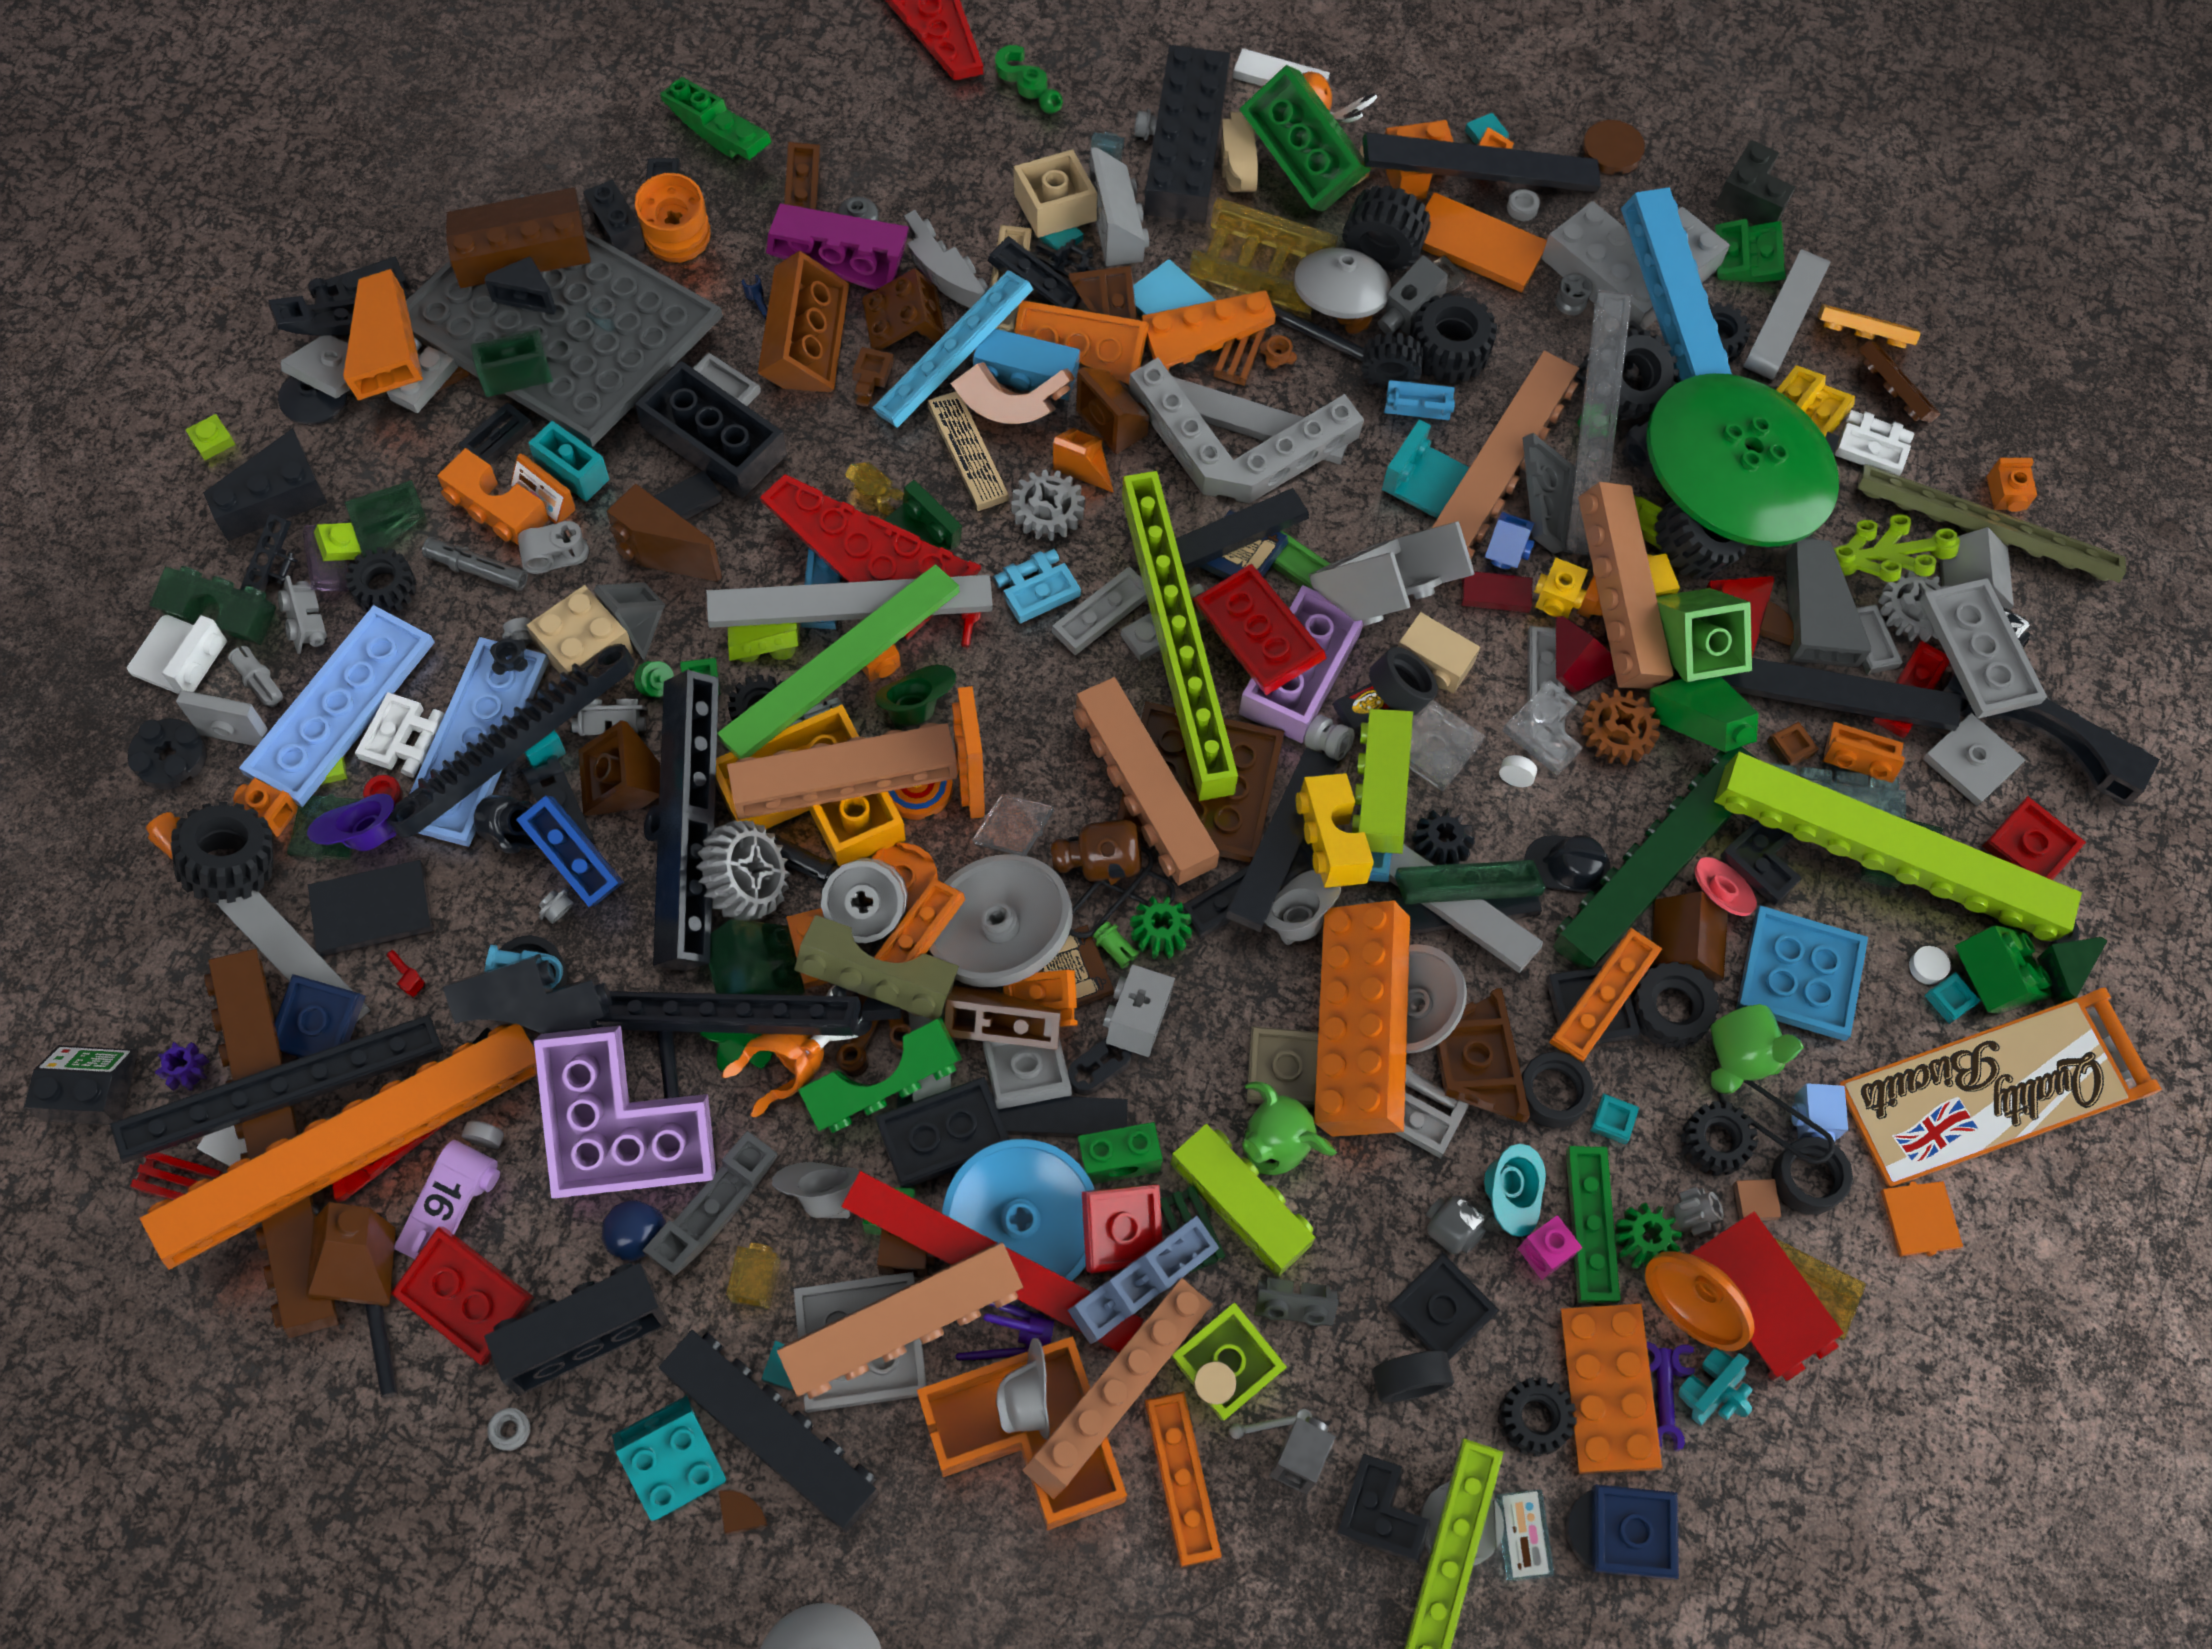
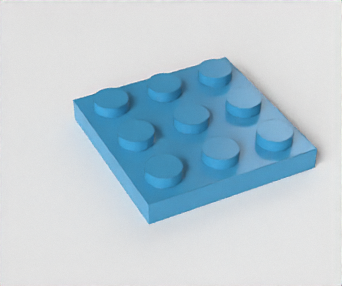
M1760 905L1755 911L1736 1009L1756 1004L1766 1005L1771 1009L1778 1022L1847 1041L1851 1037L1868 937Z

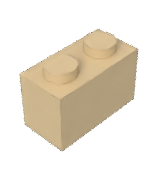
M1421 612L1398 644V647L1411 651L1429 667L1435 677L1438 688L1446 689L1453 694L1473 667L1481 648L1479 645Z

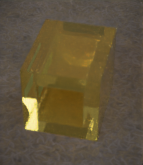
M750 1243L749 1248L737 1246L726 1292L732 1303L770 1309L781 1264L777 1253L772 1252V1247L759 1243Z

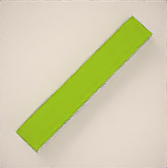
M1462 1438L1404 1649H1451L1504 1451Z

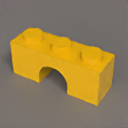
M1347 773L1304 777L1301 792L1296 794L1298 814H1303L1305 820V840L1307 844H1312L1314 851V871L1316 874L1321 875L1324 888L1367 884L1374 864L1365 832L1347 833L1336 827V825L1350 823L1356 803Z

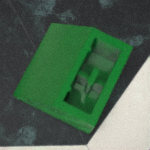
M1994 925L1954 945L1987 1012L2002 1014L2054 997L2049 988L2052 986L2051 978L2042 966L2038 967L2032 955L2035 952L2034 945L2025 933L2021 934L2018 930Z

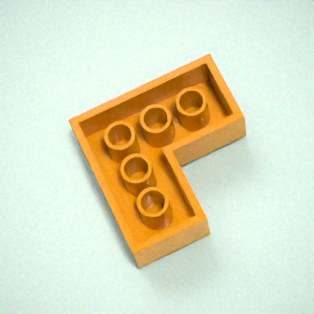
M843 704L786 728L750 757L757 759L773 756L776 752L783 750L793 752L806 750L820 743L829 745L843 743L850 738L859 737ZM731 752L716 758V787L733 821H753L755 825H765V829H768L810 811L833 859L840 867L854 860L868 858L882 848L888 849L895 846V843L906 841L904 822L888 791L738 820L727 764L736 763L739 759Z

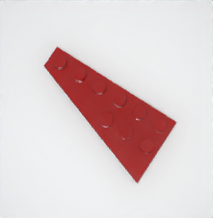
M885 0L953 80L984 74V66L960 0Z
M786 474L760 496L761 502L846 583L917 579L935 564L949 577L976 576L981 571V565L975 562L965 561L953 555V552L945 548L935 547L920 540V537L872 514L869 516L860 512L854 506L844 501L841 503L824 495L822 491ZM930 615L903 637L908 641L934 615Z

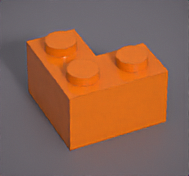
M1447 120L1386 128L1385 131L1387 135L1454 142ZM1386 169L1390 185L1393 189H1403L1405 193L1413 194L1417 197L1416 199L1427 197L1432 174Z

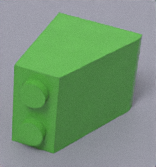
M1711 588L1656 597L1670 662L1684 681L1689 682L1752 671L1751 605L1749 601Z

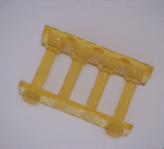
M1217 197L1213 206L1211 228L1216 229V232L1206 253L1193 250L1189 275L1247 294L1267 290L1271 302L1287 306L1292 310L1311 314L1312 307L1300 298L1295 289L1294 282L1281 278L1279 275L1289 253L1304 258L1321 249L1336 248L1338 236ZM1228 234L1247 239L1236 263L1219 258ZM1259 243L1277 249L1267 273L1249 267Z

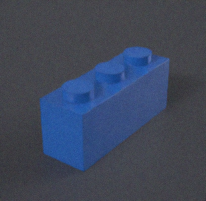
M543 797L516 819L588 907L596 906L624 883L617 872L554 797Z

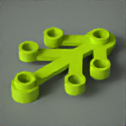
M1896 514L1890 518L1888 531L1873 548L1862 549L1867 541H1872L1876 538L1878 525L1872 520H1861L1857 523L1855 536L1847 545L1835 547L1834 551L1844 576L1852 575L1857 570L1878 576L1883 581L1895 582L1901 578L1902 568L1914 571L1915 574L1923 577L1933 575L1936 566V559L1934 557L1939 559L1954 558L1958 554L1960 539L1954 530L1940 529L1932 538L1896 544L1901 536L1909 533L1911 525L1910 517ZM1930 551L1931 555H1918L1916 558L1906 556L1909 554H1916ZM1873 560H1880L1883 562L1881 564H1878L1876 562H1873Z

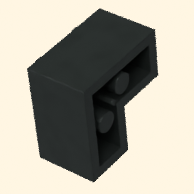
M1750 140L1725 181L1715 207L1741 219H1747L1748 222L1754 225L1779 221L1796 186L1770 175L1780 152Z

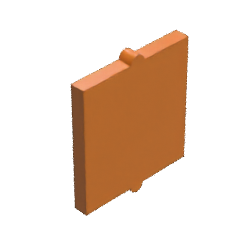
M1912 1181L1907 1186L1881 1190L1899 1257L1924 1253L1928 1256H1933L1939 1251L1961 1249L1964 1247L1944 1181L1917 1184Z

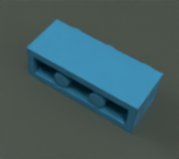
M994 329L977 346L973 356V366L984 362L1000 384L1012 386L1017 390L1033 391L1066 368L1070 370L1076 380L1077 370H1079L1080 349ZM1075 380L1068 384L1071 390L1062 396L1061 399L1069 400Z

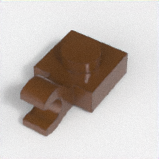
M861 347L852 371L853 380L858 381L855 388V394H858L856 405L869 408L875 385L885 388L894 364V354Z

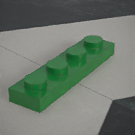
M1569 1146L1566 1149L1572 1234L1583 1247L1574 1256L1577 1303L1617 1304L1621 1300L1608 1148Z

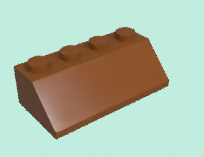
M800 250L777 264L774 268L757 373L783 389L831 392L835 386L850 283Z

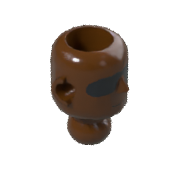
M1128 819L1090 823L1080 830L1079 841H1069L1061 838L1051 843L1054 870L1058 873H1067L1073 868L1082 867L1083 874L1089 882L1109 880L1110 885H1113L1121 878L1135 876L1142 867L1139 832L1136 824Z

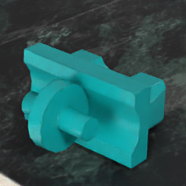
M1714 1348L1702 1363V1369L1716 1379L1711 1386H1706L1693 1374L1682 1384L1678 1395L1693 1409L1691 1419L1698 1425L1702 1426L1722 1402L1724 1405L1718 1411V1414L1724 1420H1728L1733 1413L1745 1418L1750 1414L1752 1406L1746 1398L1752 1392L1751 1387L1746 1383H1742L1737 1390L1734 1389L1746 1375L1744 1368L1749 1363L1747 1358L1739 1353L1733 1359L1723 1351Z

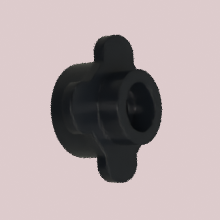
M502 639L493 644L490 648V653L494 658V663L492 664L493 672L497 675H503L506 671H524L528 667V662L524 658L525 643L519 639ZM512 655L511 659H506L507 656Z

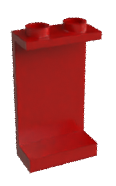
M1755 1211L1690 1253L1722 1270L1736 1284L1745 1297L1754 1321V1334L1750 1342L1771 1370L1768 1376L1772 1381L1782 1375L1787 1382L1806 1369L1802 1361L1814 1353L1820 1360L1840 1347L1835 1339L1843 1335L1844 1332Z

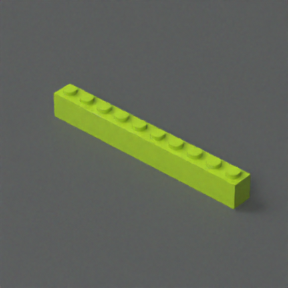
M1152 471L1123 476L1122 502L1198 799L1203 801L1234 795L1238 773L1158 472Z
M1738 752L1725 766L1714 802L1725 806L1732 813L1745 814L1759 820L1766 827L1779 828L1793 834L1800 841L1813 842L1827 848L1834 855L1847 856L1861 862L1868 869L1881 870L1895 876L1902 883L1915 884L1929 890L1932 895L1939 898H1949L1963 904L1966 909L1972 912L1985 913L1997 918L2000 923L2006 926L2019 927L2029 931L2040 940H2058L2073 931L2082 892L1744 753Z

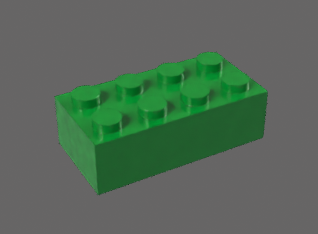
M1285 65L1239 108L1312 209L1324 212L1372 170L1371 167L1365 166L1363 156L1300 70Z

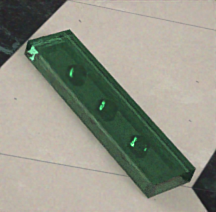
M1534 860L1397 868L1394 876L1405 904L1542 896L1546 888Z

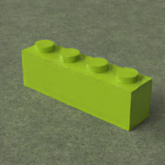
M1370 709L1369 722L1361 723L1360 744L1367 745L1366 753H1359L1357 774L1364 775L1363 784L1356 783L1355 805H1361L1360 815L1353 814L1352 833L1365 832L1371 852L1403 854L1413 711Z
M1206 1123L1172 1154L1170 1165L1190 1186H1195L1201 1198L1278 1278L1312 1246L1316 1238L1312 1234L1313 1228L1301 1214L1297 1213L1294 1215L1284 1205L1286 1200L1277 1188L1272 1185L1267 1187L1257 1177L1259 1172L1246 1157L1240 1159L1231 1149L1232 1144L1222 1131L1219 1129L1213 1131Z

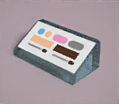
M1528 1490L1496 1495V1502L1502 1511L1504 1520L1502 1547L1507 1581L1547 1579L1554 1576L1542 1490Z

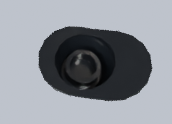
M1575 835L1573 837L1543 836L1530 844L1524 856L1525 870L1530 878L1533 877L1536 883L1551 889L1589 893L1591 890L1594 892L1603 887L1600 881L1611 869L1608 854L1605 853L1601 844L1594 838L1586 835Z

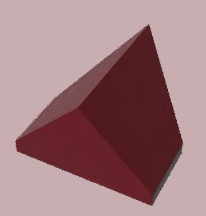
M1564 616L1556 617V679L1570 692L1574 693L1615 673L1611 653L1598 640Z

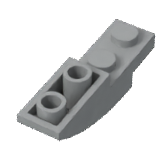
M916 210L904 215L911 236L914 239L907 243L914 264L943 294L971 308L989 288L982 277L978 280L975 277L976 270L968 256L962 257L956 247L948 250L942 240L936 242L934 239L936 233L928 219L922 221Z

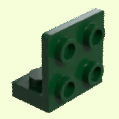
M913 480L904 487L903 504L887 516L884 521L919 536L920 540L935 547H942L953 551L960 545L962 525L918 482Z

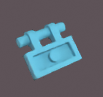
M1055 549L1045 553L1041 551L1034 553L1030 556L1029 560L1016 566L1014 563L1003 567V572L992 576L993 582L998 589L1008 584L1012 586L1003 590V597L1019 624L1081 596V588L1065 563L1054 568L1051 567L1052 564L1059 561V556ZM1034 572L1038 573V575L1030 579L1024 580L1023 578Z

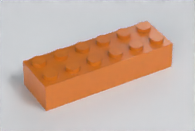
M1395 900L1332 907L1324 913L1314 1123L1331 1137L1404 1132L1410 916Z

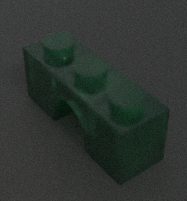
M165 566L149 606L164 615L195 624L205 609L211 605L218 604L219 614L215 623L221 631L229 636L262 645L277 608L265 599L267 595L265 592L250 586H245L244 591L233 588L235 585L233 582L218 576H213L212 581L201 578L203 575L201 572L186 566H181L180 570Z

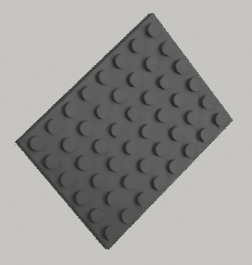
M521 194L518 198L526 197V196L523 195V194ZM586 230L585 234L591 263L541 272L551 290L557 309L555 315L492 302L486 284L460 289L450 261L406 300L413 335L420 343L453 358L456 365L547 420L554 421L570 434L592 447L723 317L721 307Z

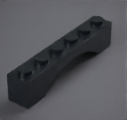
M1952 670L1941 691L1962 695L1960 716L1966 718L1970 713L1975 715L1954 670ZM2048 697L2042 704L1983 717L2004 719L2023 724L2041 732L2058 743L2075 758L2087 773L2095 789L2126 806H2129L2145 791L2160 759L2149 754L2145 749L2130 744L2117 737L2110 730L2103 729L2084 719L2078 713L2069 711L2050 701Z

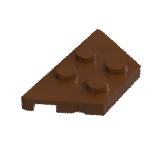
M1496 988L1484 1000L1476 1004L1472 1001L1465 1005L1463 1015L1456 1028L1446 1039L1435 1046L1444 1093L1447 1097L1521 1123L1527 1122L1530 1113L1502 988Z

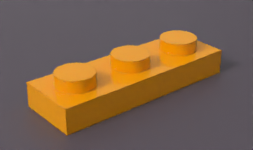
M1821 304L1817 315L1820 320H1824V327L1837 331H1842L1844 326L1856 329L1855 335L1874 340L1875 334L1887 337V344L1900 348H1906L1907 343L1917 345L1921 334L1915 328Z

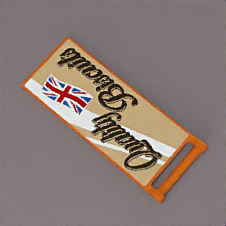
M2107 988L2097 989L2073 1000L1841 1081L1839 1086H1845L1846 1105L1886 1186L1892 1188L2160 1092L2162 1090L2157 1079L2152 1080L2111 1006L2109 1000L2112 997ZM2094 1007L2137 1084L2136 1087L2129 1089L2086 1008Z

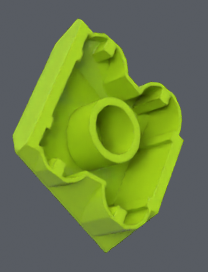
M799 623L728 627L729 661L753 662L758 659L760 654L770 653L777 660H787L795 654L797 646L800 645Z

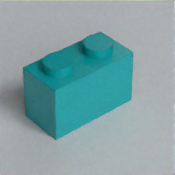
M551 421L528 442L535 463L586 502L610 480L603 456L554 421Z

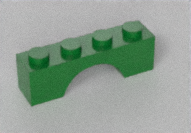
M938 1018L903 1036V1055L900 1064L895 1072L883 1082L876 1084L858 1083L837 1070L798 1089L818 1131L829 1127L831 1133H834L852 1124L850 1116L863 1109L866 1116L888 1106L884 1098L896 1092L903 1098L921 1089L922 1086L919 1081L933 1074L937 1081L955 1072L956 1068L953 1063L962 1058L942 1018Z

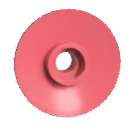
M1711 857L1701 858L1695 864L1694 872L1696 879L1704 893L1714 903L1738 916H1748L1754 912L1757 906L1755 894L1747 881L1736 870L1726 863Z

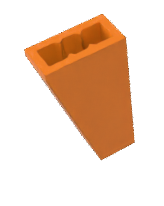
M391 269L358 280L343 373L345 382L358 401L423 380L404 290Z

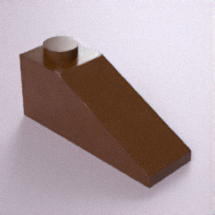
M954 986L946 999L945 1026L951 1037L1058 1049L1061 1022L1060 1010L992 990Z

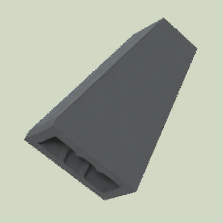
M1807 537L1793 543L1786 554L1788 615L1794 625V641L1790 645V661L1859 668L1871 652V645L1831 541Z

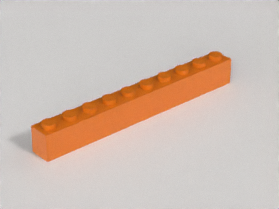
M500 1025L489 1032L487 1038L473 1044L470 1042L461 1045L452 1052L451 1057L439 1063L432 1061L421 1066L416 1071V1075L402 1082L395 1080L386 1084L379 1090V1094L366 1101L363 1099L353 1101L342 1109L341 1114L329 1120L319 1119L314 1121L304 1129V1133L290 1140L284 1138L272 1143L262 1155L252 1160L249 1158L239 1160L227 1169V1173L213 1180L204 1179L193 1184L187 1190L188 1193L173 1201L166 1199L154 1204L148 1209V1214L140 1217V1220L160 1259L170 1270L536 1076L535 1048L521 1025Z

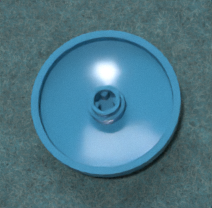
M1013 1139L995 1143L980 1150L960 1167L945 1194L942 1214L996 1242L1002 1241L1005 1247L1073 1281L1086 1266L1081 1191L1095 1189L1084 1169L1066 1152L1037 1140Z

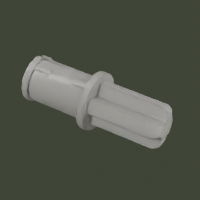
M241 646V650L245 654L244 656L238 647L232 650L228 659L242 676L243 685L246 688L252 689L263 705H268L271 708L277 706V703L283 699V694L270 678V670L258 662L249 647Z

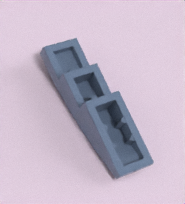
M1195 1216L1067 1311L1088 1342L1092 1344L1124 1319L1136 1313L1157 1295L1170 1288L1216 1252L1219 1246L1199 1217Z

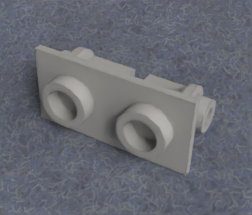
M286 576L283 590L278 591V605L281 612L286 611L288 618L285 622L287 639L294 641L297 654H301L303 644L310 643L314 647L321 646L325 643L324 639L327 637L321 614L307 615V613L319 611L314 587L309 585L307 581H299L292 585L290 576Z
M595 699L578 712V718H572V732H579L580 736L600 735L606 731L607 721H612L613 726L620 720L628 722L637 735H639V731H646V718L640 717V711H648V707L638 705V699H616V705L602 706V700Z

